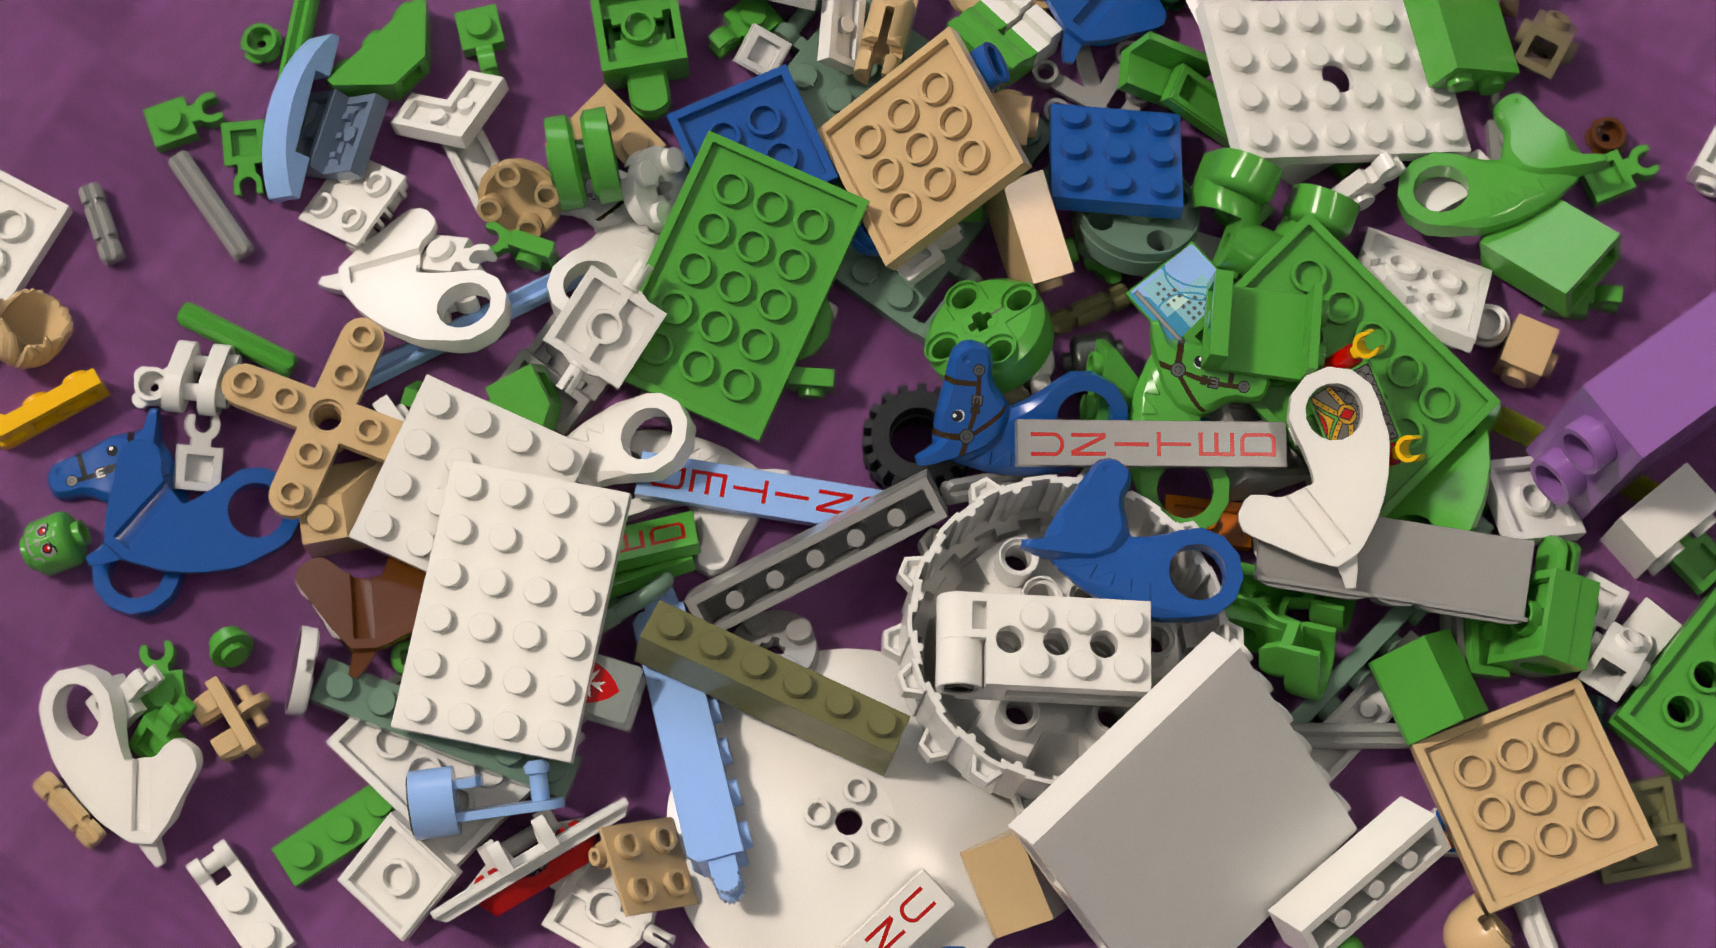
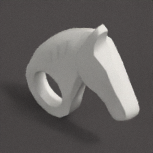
M652 429L635 431L630 444L632 457L641 459L642 451L660 453L667 446L672 432ZM695 437L694 450L689 459L757 469L730 450ZM765 469V470H763V471H769V472H775V473H781V474L791 475V472H790V471H786V470H777V469ZM635 497L631 499L627 522L685 505ZM687 506L689 511L693 510L701 553L695 554L693 557L696 571L712 579L733 568L760 518Z
M91 664L57 671L44 685L39 703L41 725L51 758L57 770L76 798L100 823L121 838L131 843H137L146 857L158 868L166 863V853L161 837L179 818L186 796L202 769L204 760L201 749L189 739L175 738L164 745L160 752L153 757L132 758L128 743L127 709L124 694L112 675ZM77 684L86 687L94 695L99 707L98 726L89 737L80 734L72 726L67 714L68 695Z

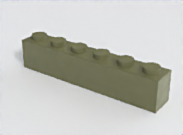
M661 600L658 601L639 637L634 661L882 776L885 775L911 717Z

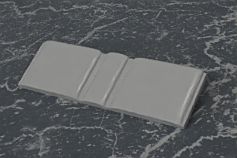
M1378 517L1365 545L1358 553L1356 588H1345L1338 568L1306 561L1260 540L1253 580L1258 581L1261 585L1282 590L1347 600L1369 598L1372 602L1384 606L1402 607L1413 605L1415 608L1429 613L1498 624H1519L1527 622L1528 619L1524 615L1535 541Z

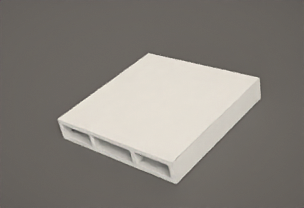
M1212 631L1008 825L1098 948H1237L1270 916L1268 910L1325 862L1358 830L1348 815V812L1351 810L1350 805L1339 793L1331 789L1329 783L1332 781L1330 774L1309 755L1313 751L1311 745L1301 734L1292 729L1290 723L1293 721L1291 714L1284 706L1272 698L1270 695L1273 691L1271 683L1260 672L1253 669L1249 663L1253 660L1252 654L1235 638L1229 642Z

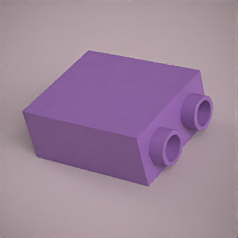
M1716 291L1584 384L1525 451L1534 459L1530 465L1532 478L1538 489L1547 499L1560 506L1569 503L1580 518L1583 519L1716 422Z

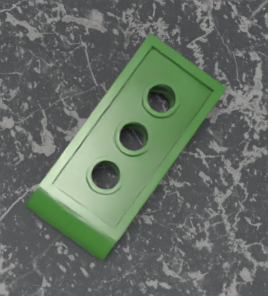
M1716 583L1652 663L1637 688L1634 687L1605 723L1608 729L1667 775H1670L1676 782L1682 780L1685 775L1691 774L1716 742ZM1694 672L1701 674L1705 678L1707 688L1697 683ZM1667 706L1678 711L1681 723L1674 721L1669 716Z

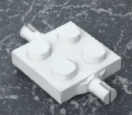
M637 259L636 264L625 280L610 277L591 265L543 338V342L562 353L570 364L559 382L555 385L562 390L570 377L573 376L571 383L565 390L566 394L573 395L572 393L585 374L599 377L618 390L667 315V313L648 302L643 293L639 291L650 273L654 270L652 266L647 264L640 277L637 278V274L645 263L643 260Z
M589 862L549 886L556 890L554 903L541 925L579 948H637L643 941L657 948H671L657 937L672 945L675 942V935L654 925L657 912L625 917L610 868L599 869ZM546 863L541 866L540 869L544 871L548 864Z

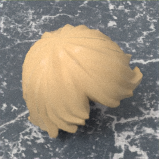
M34 288L20 290L9 296L7 300L0 299V361L6 363L7 366L19 368L20 370L37 368L49 363L62 350L74 332V323L71 321L72 316L68 314L69 308L63 307L60 300L53 295L49 296L44 294L43 290L38 289L36 291Z

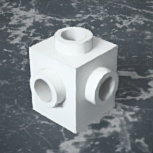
M1612 621L1604 635L1598 631H1595L1592 635V653L1588 660L1587 670L1581 671L1577 678L1613 701L1618 702L1627 687L1631 684L1637 688L1649 671L1651 664L1646 662L1645 659L1652 644L1644 640L1637 631Z

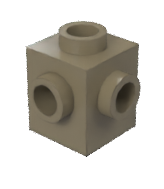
M1540 8L1533 21L1525 17L1513 40L1521 44L1515 54L1516 62L1532 73L1552 79L1559 64L1568 67L1580 44L1572 40L1579 27L1571 24L1572 20L1559 11L1549 10L1547 12Z

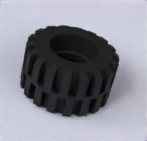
M917 383V390L909 391L908 384L898 386V394L893 395L888 391L882 395L881 404L874 403L869 410V419H865L863 426L862 452L865 470L869 469L870 479L875 486L880 483L883 486L882 490H886L928 468L938 489H940V485L944 481L962 478V476L966 477L969 470L968 466L951 460L918 466L917 463H911L899 457L891 446V440L894 435L907 426L923 425L933 429L935 410L941 391L940 387L936 386L933 393L926 391L927 384Z

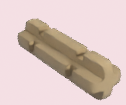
M49 771L45 772L33 783V790L42 800L48 801L47 805L70 831L77 832L75 837L86 848L92 849L106 837V831L94 819L90 820L92 815L69 790L63 789L64 784L55 774Z

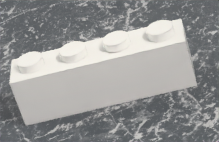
M1400 796L1273 905L1268 912L1284 943L1290 947L1337 948L1450 850V843L1435 814Z

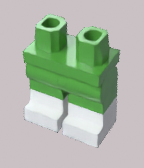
M980 0L973 7H969L962 12L958 18L955 17L947 23L946 28L950 26L958 31L969 52L984 42L994 44L1001 52L1007 64L1010 79L995 89L994 93L1004 90L1005 87L1016 82L1031 71L1038 61L1049 58L1057 49L1063 29L1037 4L1030 8L1032 0Z

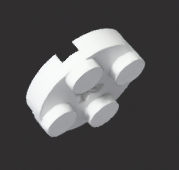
M651 146L636 151L629 156L624 166L630 165L628 178L622 179L621 182L625 206L630 216L639 226L647 224L654 230L650 233H661L689 173L685 165L684 155L676 147ZM658 186H659L660 189H661V195H660V196H658V194H657V192H656V188H657Z

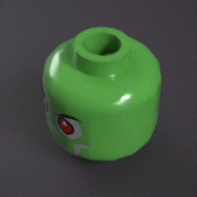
M65 511L55 512L32 521L26 526L24 537L20 539L19 543L20 552L26 565L33 571L38 570L46 576L56 575L84 563L87 556V545L91 544V534L84 521L76 520Z

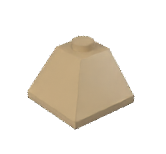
M370 458L331 465L313 507L309 510L308 514L299 518L302 543L311 558L369 548L351 540L349 534L384 463Z

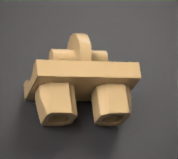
M217 676L204 682L208 690L193 701L197 706L194 712L196 719L205 728L224 716L231 727L210 740L219 758L224 763H227L245 754L254 759L264 753L263 748L246 720L251 718L257 729H261L269 724V720L263 712L272 703L269 694L262 692L253 695L247 684L242 685L235 691L242 702L237 706L224 683L220 682Z

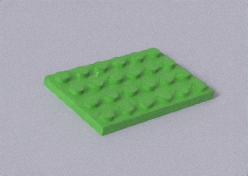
M708 131L646 263V266L649 264L654 270L639 290L648 302L667 313V315L623 382L646 393H662L678 401L687 411L760 443L870 205L869 200L719 134Z
M1308 212L1235 286L1307 295L1314 283L1324 284L1323 300L1329 302V313L1325 327H1321L1320 342L1326 344L1325 359L1350 343L1353 344L1354 337L1357 334L1368 329L1375 330L1366 336V347L1373 351L1384 344L1385 348L1382 353L1369 359L1401 436L1420 435L1423 438L1413 440L1410 443V454L1412 456L1426 454L1425 460L1421 462L1406 463L1402 461L1398 465L1389 467L1386 493L1378 516L1386 517L1501 401ZM1205 314L1181 337L1182 341L1202 344ZM1270 379L1271 384L1266 397L1260 403L1247 405L1264 422H1286L1287 425L1289 397L1300 383ZM1286 433L1287 445L1306 463L1301 450L1293 449Z

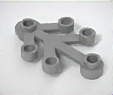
M1123 41L1117 46L1115 61L1101 83L1090 45H1082L1075 59L1082 86L1060 74L1057 65L1048 59L1040 60L1034 65L1032 80L1037 87L1042 89L1049 88L1079 106L1107 108L1118 90L1120 54L1124 49L1133 44L1134 41ZM1042 69H1047L1052 72L1053 76L1049 79H1042L1039 77L1038 72ZM1126 93L1127 101L1121 109L1140 111L1148 106L1150 102L1144 99H1137L1133 95ZM1053 98L1045 104L1043 110L1044 121L1049 123L1048 111L1050 110L1051 103L1068 105L1064 100Z

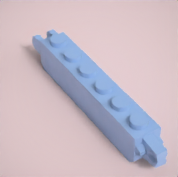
M673 587L659 599L646 606L645 611L639 613L634 620L633 627L637 644L659 600L687 612L684 602L678 601ZM642 664L687 858L691 861L694 872L703 877L711 876L720 900L729 905L731 903L735 905L736 902H740L743 894H745V886L740 868L749 866L746 850L754 848L748 822H739L735 808L744 804L737 778L729 780L725 765L733 764V758L727 737L718 738L715 724L723 722L718 699L709 697L695 688Z

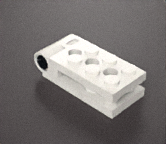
M968 591L942 593L937 596L935 690L942 694L953 695L958 699L1133 707L1151 690V601ZM1005 642L1012 646L1015 652H1005L999 648L997 643ZM1044 645L1055 646L1061 655L1049 653ZM1091 647L1102 649L1108 658L1097 656Z

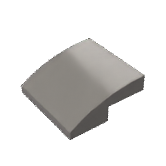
M552 314L530 346L519 351L499 380L529 364H542L545 366L554 386L559 382L570 364L562 353L542 341L557 319L554 314ZM585 374L572 393V396L566 394L565 390L571 383L573 376L570 377L562 390L555 386L563 403L555 429L564 436H567L611 385L599 377Z

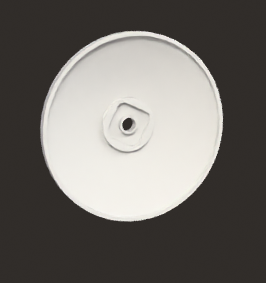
M849 648L819 651V661L815 672L911 716L884 776L725 702L719 701L723 722L715 724L718 738L727 737L733 758V764L725 765L729 780L737 778L744 804L743 806L735 807L739 822H748L754 848L746 850L749 866L740 868L745 886V894H743L740 902H736L735 905L734 903L730 905L724 903L717 894L711 876L703 877L693 871L691 861L686 855L672 790L670 791L667 805V817L672 816L699 902L696 905L683 908L691 924L708 948H838L922 868L955 901V905L909 948H942L949 946H963L965 948L990 947L996 938L992 935L959 852L1009 831L1008 825L1017 817L1016 810L1011 799L993 792L990 794L962 777V773L948 761L927 763L916 750L924 732L915 716L912 717L905 698L901 697L895 678L900 672V665H897L896 661L875 650ZM844 811H853L861 817L862 826L853 835H844L836 828L835 820Z

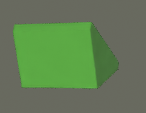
M1450 629L1423 635L1368 663L1407 747L1489 711Z

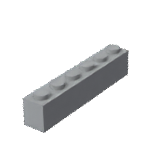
M928 468L690 589L684 602L691 615L727 630L947 518L948 506L945 504Z

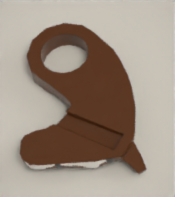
M315 557L298 568L295 582L300 593L317 613L332 637L352 652L348 675L359 680L366 672L377 651L412 636L426 573L388 557L382 576L376 577L371 575V579L353 577L350 573L342 571L333 562L323 557Z

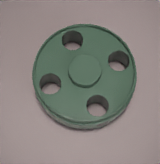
M1183 178L1184 208L1181 220L1072 211L1071 223L1075 234L1074 244L1077 251L1082 256L1096 260L1112 270L1146 278L1191 241L1195 243L1200 224V207L1192 208L1191 186Z

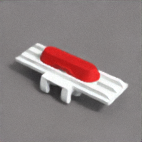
M623 797L589 817L557 822L551 810L538 811L532 815L534 819L530 821L532 825L502 843L498 840L494 842L491 839L477 848L486 864L466 890L431 911V916L435 920L449 922L478 904L496 917L502 915L589 863V850L596 844L595 835L599 833L598 828L611 826L624 818L629 804L628 801ZM538 842V844L535 845L534 847L530 848L529 850L525 851L524 853L520 854L519 856L513 858V857L516 856L517 854L521 853L522 851L526 850L527 848L531 847L532 845H534V844H536V843ZM548 863L546 869L533 877L526 876Z

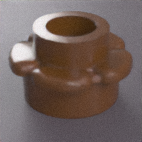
M1598 118L1592 122L1591 128L1586 129L1584 140L1586 145L1592 148L1593 154H1606L1616 149L1621 154L1627 145L1625 141L1627 134L1625 126L1616 118ZM1603 135L1609 137L1608 142L1602 140Z

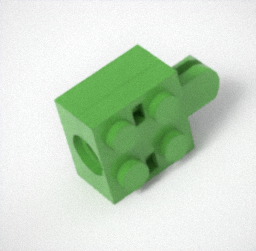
M590 0L604 84L611 90L628 88L632 110L639 118L653 121L662 118L669 112L671 106L669 81L690 78L678 0Z
M1554 535L1547 536L1539 543L1534 572L1530 573L1524 617L1528 618L1527 622L1519 624L1494 623V639L1490 642L1488 665L1508 669L1512 673L1529 679L1587 670L1588 660L1592 653L1591 640L1594 621L1599 609L1600 582L1577 575L1581 555V547L1577 543Z

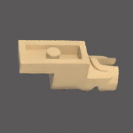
M872 0L853 71V76L856 80L868 86L871 71L875 64L883 65L881 77L883 78L902 63V59L905 60L919 0Z

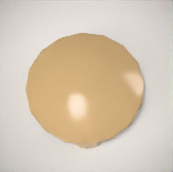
M524 158L505 159L492 165L481 178L477 192V213L482 220L498 223L512 232L514 229L538 237L549 231L559 220L562 208L556 186L552 184L550 172L539 163Z

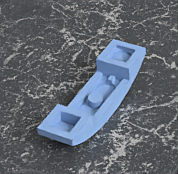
M335 34L308 39L300 46L284 67L273 90L267 109L262 140V165L268 199L273 202L300 199L310 158L296 152V147L313 80L330 77L340 38Z

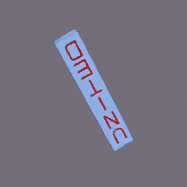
M642 451L641 459H648L659 453ZM688 458L681 470L663 481L636 482L634 494L636 498L815 526L884 490Z

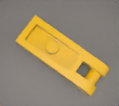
M94 368L88 371L79 370L64 378L62 385L49 392L41 391L32 394L23 401V406L6 415L0 413V449H12L110 396L111 394L102 378Z

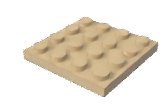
M950 26L817 129L826 152L846 190L869 200L870 205L862 221L885 266L894 271L1032 168L958 31Z
M1578 678L1413 743L1409 747L1486 917L1658 846L1587 693Z

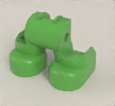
M1221 148L1204 153L1190 189L1192 208L1205 206L1229 213L1227 226L1212 263L1218 269L1234 271V280L1237 277L1242 278L1308 212L1340 242L1341 239H1345L1350 235L1361 207L1351 198L1331 189L1309 183L1295 184L1292 186L1284 206L1282 220L1274 231L1259 225L1262 207L1273 199L1283 171L1280 167L1262 157L1234 148Z
M1241 562L1244 578L1236 600L1225 610L1228 621L1243 628L1244 646L1252 653H1259V668L1261 671L1270 676L1283 678L1284 688L1288 693L1294 696L1321 701L1326 692L1334 664L1337 631L1345 633L1348 630L1357 599H1339L1270 588L1253 580L1255 565ZM1292 609L1309 610L1311 622H1301L1286 616L1287 611Z

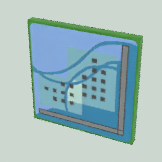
M1191 241L1130 289L1125 296L1149 322L1160 319L1169 339L1181 340V337L1205 314L1207 284L1218 268Z

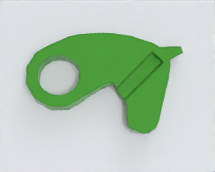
M1510 94L1501 99L1493 110L1496 126L1503 134L1504 139L1501 158L1499 160H1483L1453 153L1433 152L1415 159L1399 177L1397 207L1407 225L1424 235L1438 237L1485 235L1514 226L1547 209L1573 188L1578 182L1579 177L1609 166L1607 156L1604 154H1582L1569 133L1550 120L1531 100L1522 94ZM1436 177H1446L1459 182L1466 189L1468 196L1457 208L1450 211L1437 212L1423 207L1416 200L1414 194L1420 184Z

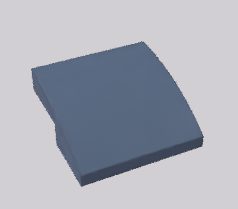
M337 89L310 93L296 147V152L310 158L305 177L336 180L363 179L389 101L377 93L348 97Z

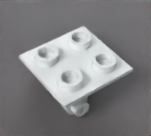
M369 160L363 179H326L298 219L347 242L345 247L354 253L377 234L373 227L379 230L385 228L384 223L379 218L381 216L390 220L393 216L391 212L393 213L401 201L408 196L405 192L409 187L406 183L408 178L403 174Z

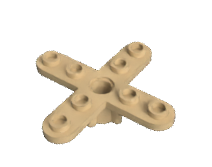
M356 318L344 326L316 388L245 363L231 367L223 376L221 383L222 392L229 404L296 430L268 494L271 508L282 518L293 520L308 514L317 499L337 453L347 449L384 463L401 429L403 421L359 405L385 345L383 329L369 318ZM326 419H335L340 422L338 427L333 430L326 431L318 428V425Z

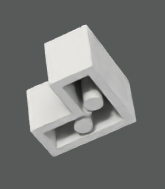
M1685 463L1622 515L1600 541L1635 580L1647 570L1652 576H1655L1685 549L1680 543L1682 539L1691 532L1699 538L1716 523V517L1713 515L1716 512V494L1688 463Z

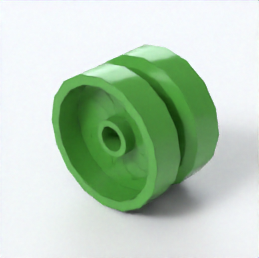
M605 106L582 111L580 116L582 139L576 138L572 120L566 114L544 118L548 145L545 146L549 172L552 184L556 186L563 212L586 207L588 194L585 180L589 179L592 181L596 199L601 204L623 201L619 168Z

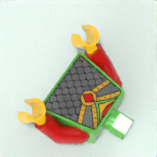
M1365 330L1354 337L1353 344L1350 343L1326 358L1323 368L1351 369L1371 384L1379 400L1389 433V467L1398 465L1402 461L1406 463L1421 462L1425 460L1426 454L1412 456L1409 452V445L1413 440L1423 438L1420 435L1401 436L1369 359L1382 353L1385 346L1383 344L1373 351L1368 349L1365 345V338L1375 330ZM1337 386L1322 387L1314 391L1308 399L1306 419L1311 429L1320 437L1328 440H1342L1351 436L1357 429L1360 420V408L1355 397L1346 389ZM1287 424L1286 433L1293 449L1298 450L1300 448Z

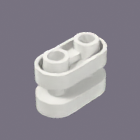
M179 340L163 378L161 390L163 410L184 413L190 400L197 401L199 415L219 417L222 409H228L230 406L222 392L221 383L223 376L231 367L242 364V356L236 355L233 345L216 343L213 344L209 356L201 355L199 342ZM199 373H202L199 379V383H196L199 377Z

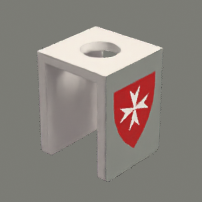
M597 654L583 719L630 732L647 684L641 667Z

